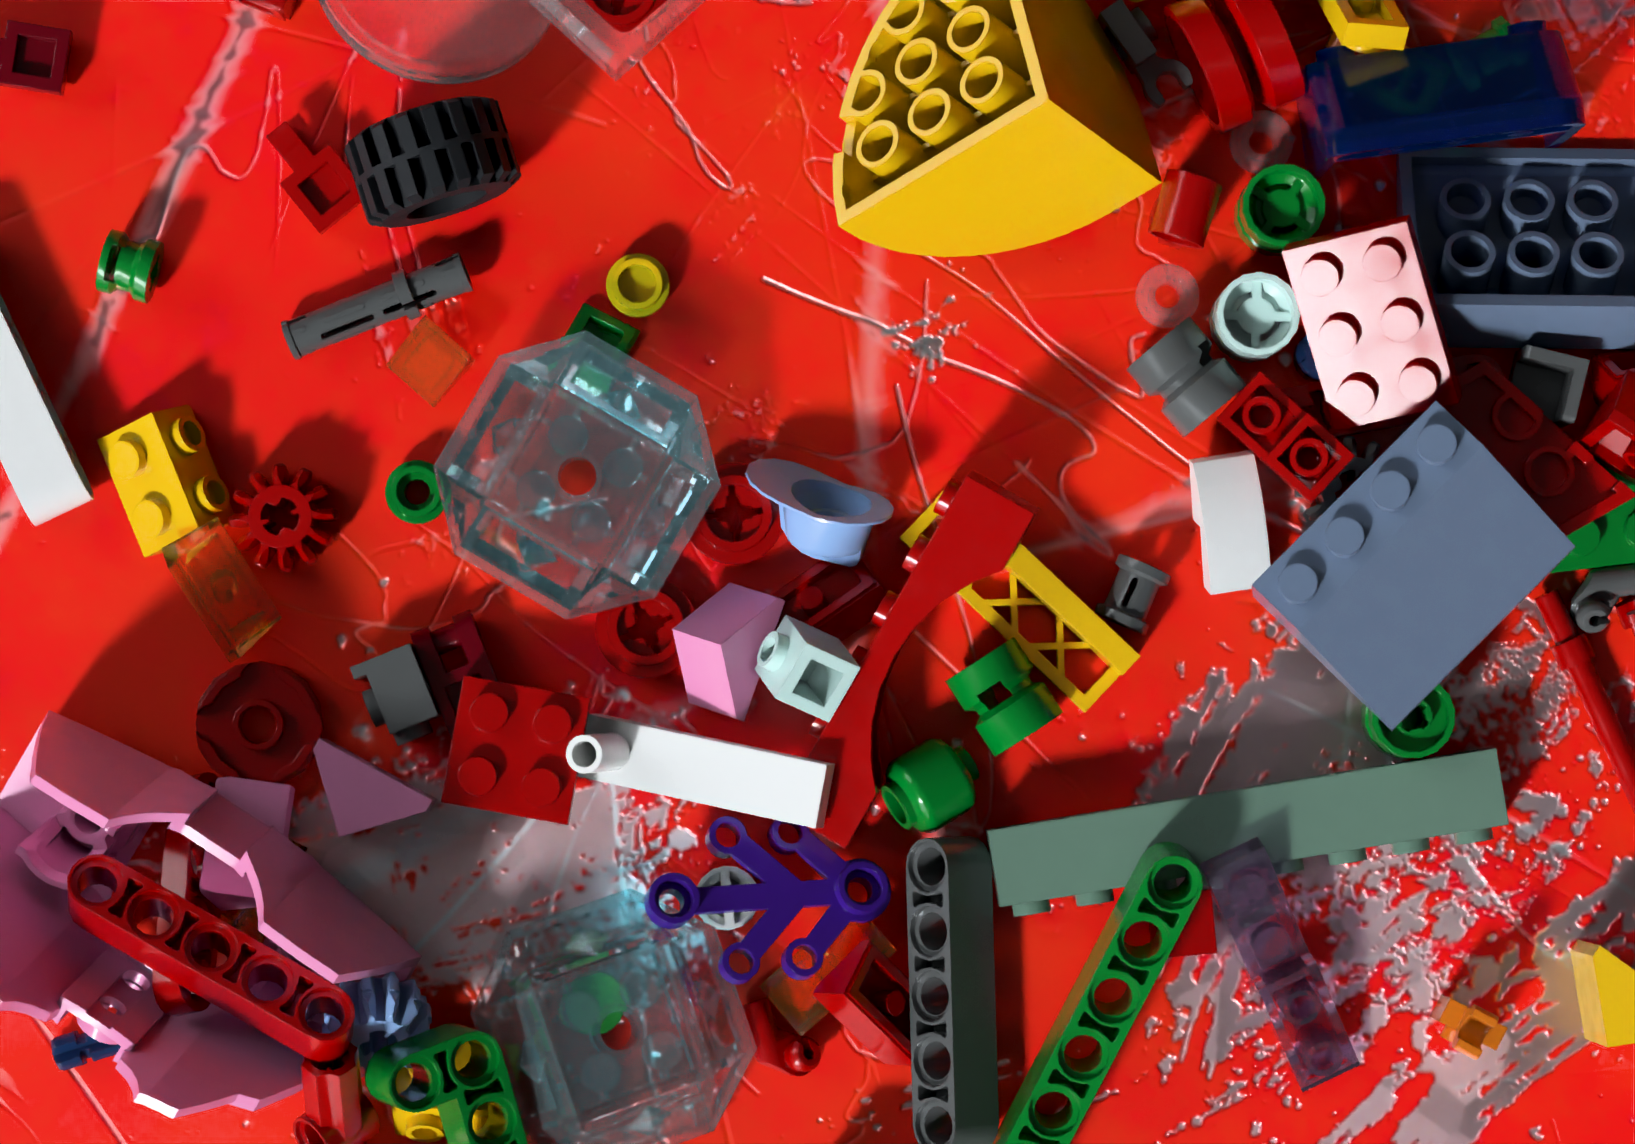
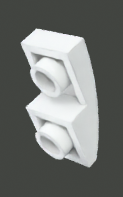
M1251 450L1189 459L1193 520L1200 527L1204 588L1210 595L1252 589V584L1271 566L1263 497L1254 453Z

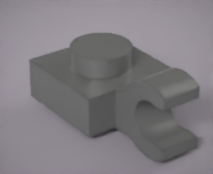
M1118 0L1100 12L1097 20L1109 42L1129 72L1136 75L1142 85L1146 100L1153 107L1158 109L1165 103L1163 95L1156 86V80L1160 76H1174L1184 90L1192 85V75L1182 62L1175 59H1163L1156 54L1157 49L1152 42L1158 39L1157 32L1139 7H1135L1130 11L1123 0Z

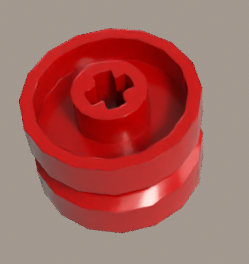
M1176 0L1166 5L1163 9L1165 25L1177 59L1189 69L1192 75L1193 83L1190 88L1214 129L1221 135L1252 120L1255 108L1253 93L1261 103L1273 111L1302 98L1305 94L1304 79L1288 33L1271 0H1214L1215 10L1206 0Z

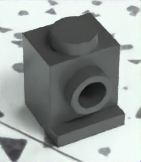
M406 644L349 667L355 680L368 678L371 688L362 692L367 710L376 727L384 724L387 725L389 733L393 734L397 746L433 733L429 721L442 715L413 644Z

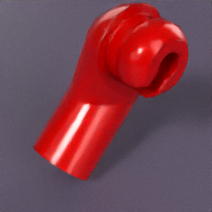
M768 997L738 1007L754 1057L760 1064L786 1075L797 1077L805 1076L818 1066L821 1059V1049L818 1043L810 1037H803L778 1028Z

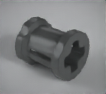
M1119 554L1115 562L1119 567V571L1104 603H1097L1093 612L1117 625L1145 635L1149 628V625L1145 622L1147 614L1160 586H1167L1171 576L1139 560Z

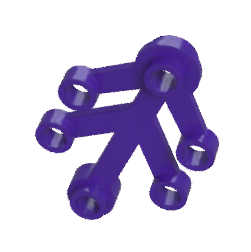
M723 816L716 819L706 832L705 844L707 849L718 858L727 859L732 857L761 883L697 887L689 877L683 874L667 873L657 878L650 886L645 895L644 906L650 920L665 929L682 927L694 915L767 910L741 942L728 946L719 957L718 969L721 976L727 982L735 985L748 982L758 972L760 958L802 908L829 906L808 936L791 942L781 956V966L790 978L806 980L821 968L823 954L849 922H870L885 911L891 898V885L883 869L866 859L844 861L813 835L808 827L774 820L767 833L770 846L776 852L783 855L797 853L824 878L823 880L801 881L747 835L746 828L740 820L732 816ZM779 825H792L798 832V842L792 844L783 841L778 833ZM718 828L732 830L736 836V845L733 847L721 845L716 839V830ZM857 882L865 887L867 891V900L865 902H856L850 898L847 890L849 883ZM663 894L675 896L680 903V911L676 914L665 913L659 906V897ZM803 949L811 955L812 966L810 969H800L793 963V950ZM730 954H743L749 961V971L743 974L733 971L729 964Z

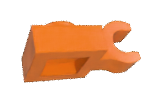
M1442 994L1430 1015L1431 1018L1445 1025L1440 1037L1451 1042L1453 1049L1474 1060H1477L1483 1051L1481 1045L1496 1051L1508 1029L1498 1023L1499 1017L1475 1004L1469 1008Z

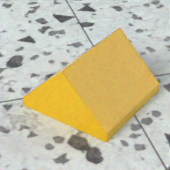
M1577 939L1570 949L1584 1038L1607 1048L1634 1044L1635 970L1601 945Z

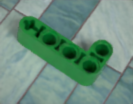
M456 1023L443 1024L385 1046L375 1052L368 1061L365 1081L370 1094L380 1102L412 1113L426 1111L437 1106L448 1144H528L502 1050L497 1040L488 1033ZM468 1041L471 1046L469 1062L464 1068L457 1071L455 1067L456 1052L462 1044ZM410 1064L413 1071L411 1084L405 1091L398 1094L395 1083L397 1074L402 1067ZM486 1103L488 1106L487 1121L481 1129L474 1132L472 1127L474 1112L480 1105Z

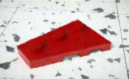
M1487 360L1457 375L1462 392L1460 402L1444 406L1443 408L1485 446L1566 536L1635 497V492L1621 480L1618 481L1594 460V456L1579 442L1573 441L1543 414L1544 411Z

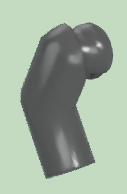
M1635 563L1598 567L1587 574L1571 598L1570 604L1571 618L1581 630L1587 633L1601 632L1610 623L1607 617L1620 596L1635 595Z

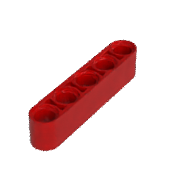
M103 854L88 855L79 859L71 867L67 877L68 908L73 921L83 930L308 1059L317 1062H329L341 1057L349 1048L353 1036L355 1008L350 996L340 987L112 857ZM98 884L107 886L114 891V894L103 902H91L80 895L85 888ZM160 917L170 923L171 927L159 935H149L138 929L137 925L145 918ZM204 949H216L226 955L227 960L218 967L207 968L199 965L193 957ZM261 981H271L282 987L284 993L279 998L264 1001L255 997L250 989ZM327 1013L338 1019L341 1026L331 1033H319L310 1028L307 1021L316 1014Z

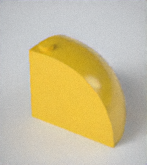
M889 0L863 45L851 74L840 110L839 118L846 122L842 152L834 153L833 196L838 226L865 242L901 253L936 257H963L1000 253L1043 243L1091 224L1162 183L1146 125L1132 87L1111 43L1085 0Z

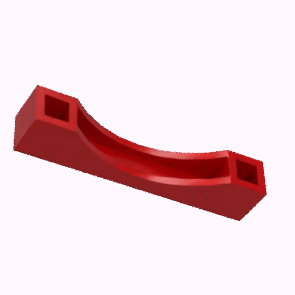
M973 470L966 475L962 483L954 478L950 479L933 509V512L943 517L931 539L920 533L902 564V568L911 572L900 594L890 589L887 591L870 621L871 624L880 628L870 648L867 650L857 645L852 653V657L861 667L830 722L828 723L816 717L808 734L818 739L808 758L835 764L824 827L810 828L811 830L844 849L851 842L880 792L881 786L884 784L879 758V716L887 680L902 647L919 623L942 601L972 582L1004 570L1039 511V507Z

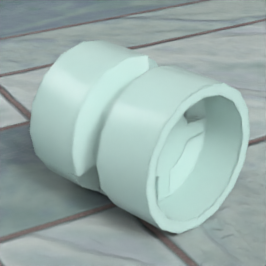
M1264 272L1244 274L1229 283L1213 303L1209 317L1211 337L1218 348L1234 360L1247 363L1264 361L1289 343L1297 332L1301 315L1294 292L1285 281L1276 275Z

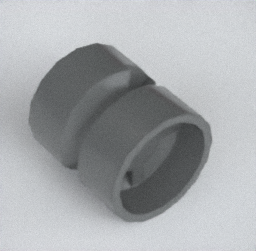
M1190 316L1126 369L1148 396L1161 395L1164 399L1161 412L1183 438L1247 385L1225 358H1211L1209 352L1212 342Z

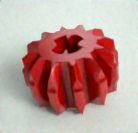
M278 463L273 468L274 485L270 486L267 479L260 472L254 471L249 475V478L259 493L253 497L244 491L236 490L234 492L233 499L239 504L248 506L249 510L248 514L229 516L228 524L235 528L250 527L251 531L240 537L235 544L239 551L251 550L262 543L255 557L256 566L266 568L278 550L280 570L289 573L293 571L295 565L294 550L298 551L302 560L307 564L313 565L318 561V558L308 543L315 539L323 545L331 546L335 538L330 533L319 530L318 526L319 522L338 520L339 512L332 508L317 509L316 505L326 500L332 493L326 484L316 486L306 493L312 481V471L301 468L289 486L287 466L283 463ZM289 501H292L297 508L292 510L291 514L299 517L298 524L294 530L283 527L279 534L276 535L271 528L276 526L277 523L268 519L270 511L274 506L284 509Z

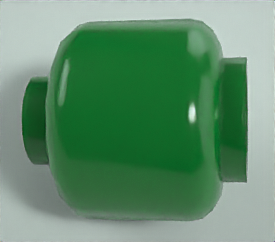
M926 739L888 764L885 772L886 783L881 786V795L891 815L904 829L914 827L920 832L933 833L962 816L973 807L976 801L974 781L979 779V770L971 755L962 746L953 749L941 739Z

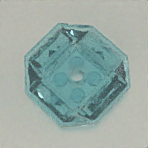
M586 330L561 337L557 340L499 355L433 466L454 554L566 620L657 598L721 489L698 396ZM576 460L587 461L596 470V482L593 488L583 495H571L565 492L561 485L563 469L566 465Z
M629 888L506 932L496 959L471 1010V1016L476 1030L491 1035L497 1040L502 1050L526 1139L529 1144H679L715 1130L757 1050L736 986L723 979L719 972L718 960L724 951L715 927L695 917H692L685 925L676 929L659 927L650 920L645 911V895ZM659 901V906L665 913L676 914L679 912V910ZM613 1012L623 1014L631 1025L629 1041L625 1046L617 1050L608 1047L602 1040L600 1033L603 1020Z

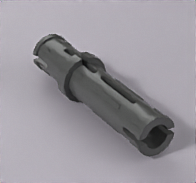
M457 252L452 254L451 257L408 274L404 269L391 273L392 280L340 299L291 320L282 321L281 328L295 360L301 359L302 356L357 336L406 315L409 320L416 319L422 316L421 310L462 293L474 291L461 255Z

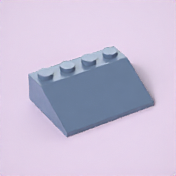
M1398 146L1396 154V217L1408 214L1411 216L1449 348H1522L1526 345H1531L1543 349L1635 350V149Z
M1435 401L1252 584V594L1274 618L1393 731L1575 548V545L1485 446Z

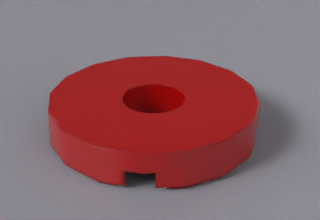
M264 661L235 665L214 678L199 700L195 723L198 748L212 770L222 777H236L280 784L286 783L305 771L315 757L313 749L319 738H322L324 730L321 704L309 683L288 667ZM257 706L268 708L274 714L277 722L273 737L261 744L250 741L242 730L244 715L248 710Z

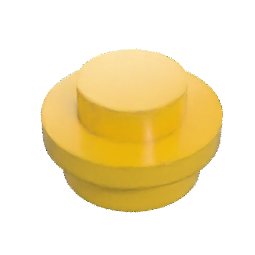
M635 253L620 258L614 263L607 275L606 291L609 300L619 312L630 317L641 318L654 314L665 304L669 295L670 282L667 271L657 259L646 254Z

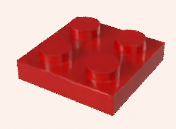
M464 675L441 802L569 825L578 772L569 766L566 759V749L574 737L585 735L592 698Z

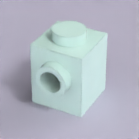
M785 615L778 629L770 632L763 640L758 651L755 671L775 699L829 723L861 667L838 638Z

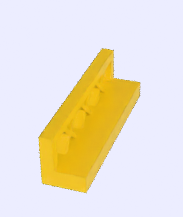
M942 492L899 538L910 549L920 533L938 517L939 514L933 512V509ZM1020 543L1009 564L1005 567L1009 572L1010 599H983L972 589V583L956 593L1007 641L1015 637L1030 662L1085 713L1119 676L1124 675L1141 656ZM1017 581L1035 598H1017ZM1044 605L1055 615L1056 642L1029 643L1018 632V606ZM1010 606V624L992 607ZM1063 624L1082 642H1064ZM1064 649H1091L1109 666L1085 694L1065 677ZM1038 650H1056L1057 668Z

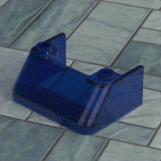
M1533 20L1507 26L1508 35L1406 48L1404 51L1391 50L1355 55V51L1346 46H1336L1316 51L1317 62L1310 63L1301 70L1305 94L1302 98L1296 100L1306 170L1315 179H1321L1335 162L1537 135L1544 136L1545 148L1559 147L1586 125L1583 99L1561 32L1558 30H1547L1545 20Z

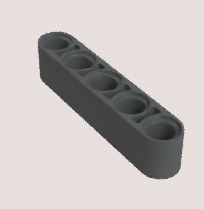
M977 837L924 838L911 846L906 860L914 1134L918 1144H992L998 1134L999 1101L991 857L986 845Z

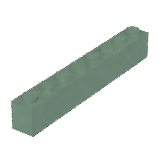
M1483 748L985 829L992 863L997 905L999 907L1012 905L1013 917L1051 911L1050 899L1075 895L1077 906L1114 901L1113 889L1125 887L1140 857L1149 847L1161 842L1177 843L1188 850L1202 875L1203 886L1239 881L1241 880L1239 868L1263 864L1265 865L1266 876L1304 870L1302 858L1327 854L1329 865H1339L1367 860L1366 848L1391 844L1392 855H1400L1431 849L1429 837L1454 834L1455 845L1494 839L1492 827L1509 825L1497 749ZM1169 864L1160 868L1155 875L1154 885L1163 890L1176 888V879L1185 877L1186 868L1177 864Z

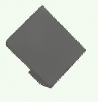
M1526 345L1515 351L1508 380L1544 411L1543 414L1556 426L1563 428L1574 423L1576 420L1590 360Z

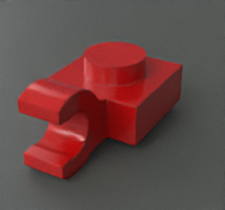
M286 121L266 136L294 171L279 184L321 235L361 204L351 170L330 144L313 155Z

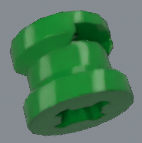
M112 229L106 238L99 259L96 274L97 291L108 294L116 290L129 292L135 301L147 304L154 294L159 279L164 254L163 242L148 239L143 243L131 241L125 232Z

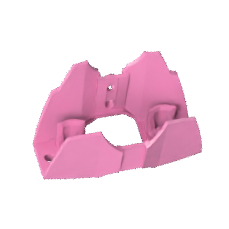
M49 710L0 793V1011L19 1012L44 1022L52 1019L56 1024L68 1012L77 1016L78 1025L91 1038L105 1044H118L121 1046L112 1061L117 1063L115 1069L129 1084L132 1090L133 1101L172 1119L227 1104L254 1112L303 1090L301 1064L304 1062L303 1055L216 1005L210 1003L209 1007L201 1012L180 1016H170L164 1013L154 997L152 988L153 969L83 930L73 921L68 908L67 877L71 867L79 859L93 854H103L112 857L127 866L152 822H171L168 829L186 836L234 868L241 877L247 873L257 906L258 931L264 935L260 942L339 987L341 982H359L361 979L369 977L382 978L390 972H395L399 982L405 981L411 977L422 956L359 898L319 865L312 855H309L292 843L274 826L268 827L218 794L217 791L219 789H215L191 777L183 770L168 766L138 750ZM102 884L91 885L85 888L80 895L91 902H103L111 897L113 890ZM261 981L250 989L255 997L264 1001L274 1000L284 993L282 987L271 981ZM109 1006L118 1010L116 1014L107 1010ZM323 1013L316 1014L307 1021L310 1028L322 1033Z

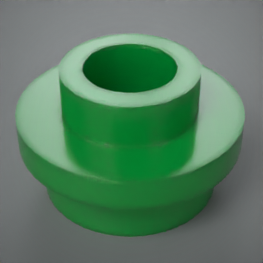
M412 460L401 464L391 473L386 483L385 497L390 510L398 518L411 524H424L433 521L442 514L449 501L450 490L445 475L438 467L426 461ZM414 481H424L430 489L428 499L419 505L410 503L406 495L408 486Z

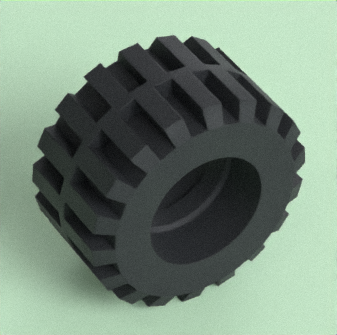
M478 96L457 97L403 111L362 130L347 143L344 149L367 222L372 226L396 228L444 218L496 198L506 192L521 177L498 101L493 98Z

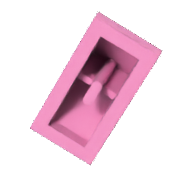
M728 583L672 629L689 703L741 721L745 720L759 679V675L755 671L758 651L765 637L770 632L775 631L785 600L737 584Z
M319 738L313 749L338 837L431 811L438 800L326 738Z

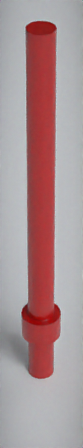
M1558 588L1551 590L1534 599L1555 643L1550 649L1560 671L1567 669L1635 814V753L1591 661V658L1596 656L1586 633H1578Z

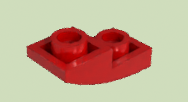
M1261 371L1217 417V420L1310 504L1355 457L1342 443L1308 412L1303 411Z

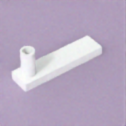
M598 713L589 714L585 735L574 737L566 749V759L569 766L578 772V777L815 829L824 827L835 767L833 763Z

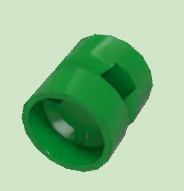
M1276 164L1262 169L1242 190L1235 204L1234 224L1239 237L1250 249L1265 256H1283L1282 250L1286 244L1309 239L1319 229L1325 216V196L1320 183L1312 174L1294 164Z
M1015 637L945 681L964 711H976L978 713L979 719L975 728L994 757L1063 713L1045 683L1032 682L1029 678L1033 665ZM999 681L1012 694L1000 703L996 699L995 692L991 687Z
M1439 684L1393 731L1364 704L1361 707V726L1366 739L1379 752L1395 758H1423L1437 752L1449 740L1455 726V708L1449 693Z

